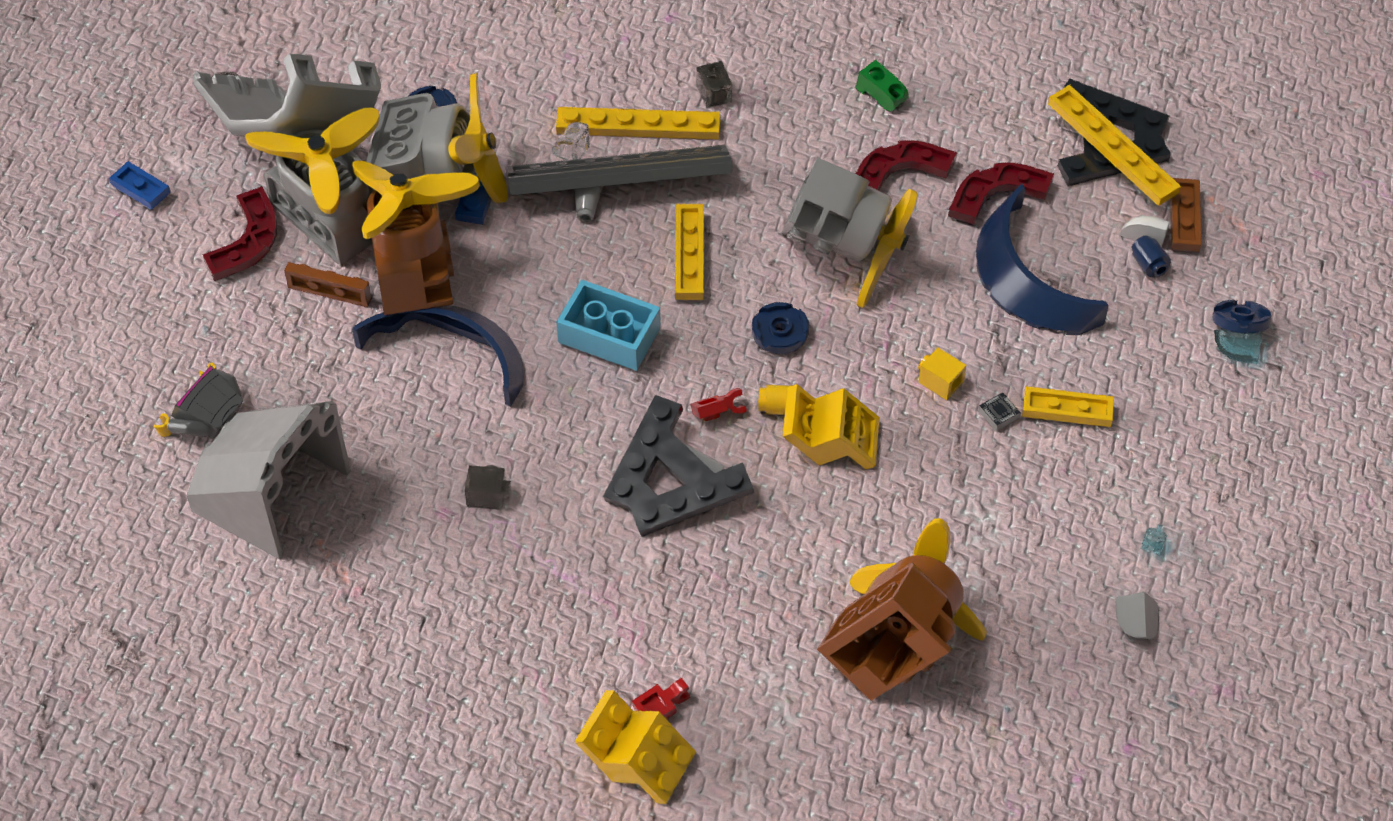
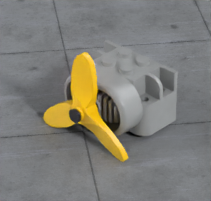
M477 73L470 74V114L464 106L457 103L437 107L433 96L428 93L383 102L379 116L380 121L375 130L366 162L383 168L393 175L404 174L407 176V179L427 174H474V170H476L477 176L490 198L497 204L507 202L508 190L505 177L499 164L498 156L494 151L496 139L492 132H486L481 119Z
M363 108L354 111L332 123L325 131L304 130L293 135L265 131L247 133L245 138L248 145L262 152L276 155L277 165L264 174L272 206L338 265H344L373 244L372 238L365 239L362 234V226L368 216L367 200L373 189L361 181L353 172L352 163L356 160H362L352 150L366 140L377 128L380 121L377 109Z
M817 157L806 174L781 234L787 235L788 238L799 243L805 241L806 243L813 244V248L821 253L829 255L830 252L834 251L857 262L864 260L868 256L877 239L878 243L870 269L857 300V306L864 308L895 248H900L903 251L910 235L907 234L905 236L904 230L914 210L918 193L908 189L888 215L885 224H883L892 202L891 197L868 186L869 181Z

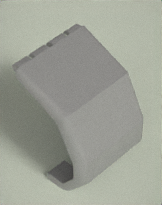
M291 53L283 58L290 79L287 92L282 87H277L274 79L256 78L254 84L253 78L214 74L211 78L209 73L196 71L193 74V85L232 135L243 137L247 133L257 131L293 135L304 130L325 131L332 123L354 111L363 108H374L381 89V81L375 63L351 62L347 68L353 84L324 82L319 80L312 56Z

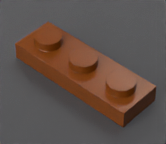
M1173 178L1181 188L1179 194L1170 199L1171 250L1200 252V180Z
M288 262L284 270L287 285L290 289L363 307H368L371 302L369 281L359 277H348L333 271H324L311 268L305 264Z

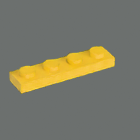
M676 204L675 300H704V204Z

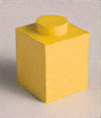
M938 347L931 355L927 354L921 360L918 366L920 370L919 383L943 399L948 400L964 383L967 365Z

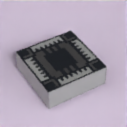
M1003 392L979 405L978 410L995 431L1018 420L1021 414Z

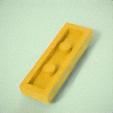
M1025 386L1022 417L1111 427L1114 396Z

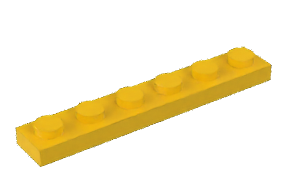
M1071 85L1049 96L1048 105L1158 206L1179 194L1181 186Z
M558 107L556 134L719 140L720 112Z

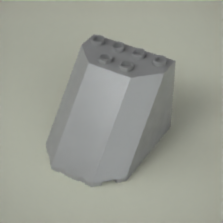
M325 401L237 413L230 422L224 424L216 439L206 445L202 451L187 492L191 511L280 559L283 553L270 505L277 498L282 488L283 479L280 470L295 452L300 450L347 476L351 472L336 403ZM288 444L286 451L282 454L285 446ZM273 485L272 490H271L270 493L268 494V491H269L270 487Z

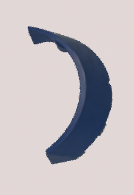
M1021 183L990 215L980 231L976 246V267L982 285L990 292V297L1000 308L1009 315L1015 314L1026 320V324L1037 329L1045 327L1067 331L1066 335H1081L1103 326L1109 307L1106 301L1079 298L1063 293L1037 278L1018 257L1010 238L1009 218L1011 212L1021 209L1023 206L1025 187Z
M447 305L384 315V312L363 320L352 328L355 347L362 349L368 339L375 333H394L411 320L426 322L494 349L503 372L505 405L512 406L524 386L522 361L511 338L496 323L468 309Z

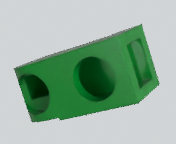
M876 59L859 71L855 89L862 94L866 92L870 94L883 109L893 111L909 98L905 85Z

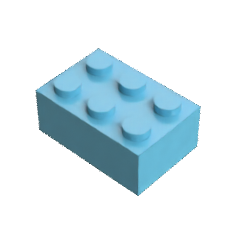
M581 279L556 321L558 343L637 371L661 329L660 307Z

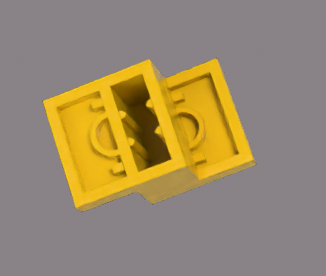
M798 384L788 387L783 437L819 466L845 456L851 457L866 470L876 466L879 416L845 388L815 399Z
M614 690L605 691L574 741L612 782L639 784L657 804H666L696 753L693 747L659 711H633Z

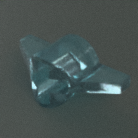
M1158 524L1157 528L1146 529L1141 549L1150 550L1154 554L1161 555L1167 539V534L1162 531L1163 525Z

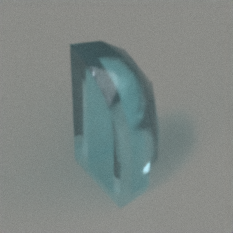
M1224 328L1214 330L1215 342L1225 356L1238 362L1258 364L1262 332L1238 333Z

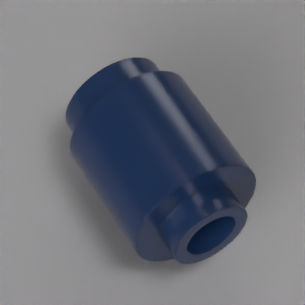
M1142 236L1132 244V255L1148 277H1160L1168 271L1171 259L1156 239L1150 236Z

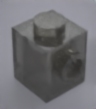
M722 61L696 67V86L706 108L732 102V82Z
M469 465L464 490L467 507L503 510L504 499H509L511 494V481L506 480L505 468H498L493 465L485 467Z

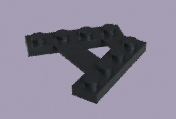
M1070 78L1068 79L1064 88L1071 85L1112 124L1133 131L1134 140L1132 142L1156 164L1170 160L1171 153L1161 137L1168 124L1170 115ZM1084 137V153L1059 159L1057 165L1067 186L1122 173Z
M658 395L654 396L603 495L606 502L632 511L641 537L755 493L743 462L714 473L672 433L684 410L683 406ZM659 460L683 486L657 495L646 483Z

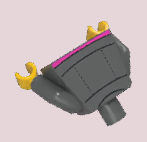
M209 363L207 365L208 369L205 372L199 371L200 378L176 403L171 415L173 418L170 419L165 413L159 416L163 424H154L157 433L162 437L177 433L216 438L224 424L233 419L243 402L242 393L235 376L216 369L214 363Z

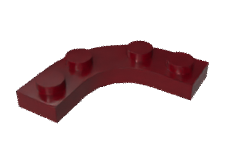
M902 140L898 141L897 145L886 148L880 146L870 152L863 159L855 174L869 181L868 186L879 191L888 176L900 169L922 170L947 179L956 161L957 152L923 141Z
M1009 162L995 163L992 168L982 171L977 169L960 184L949 208L948 216L975 224L981 208L988 197L997 192H1014L1021 183L1025 187V195L1045 200L1052 185L1054 173L1024 164Z
M262 186L236 195L237 202L248 223L244 234L227 246L203 254L204 262L214 281L256 265L273 246L277 235V220L273 206Z

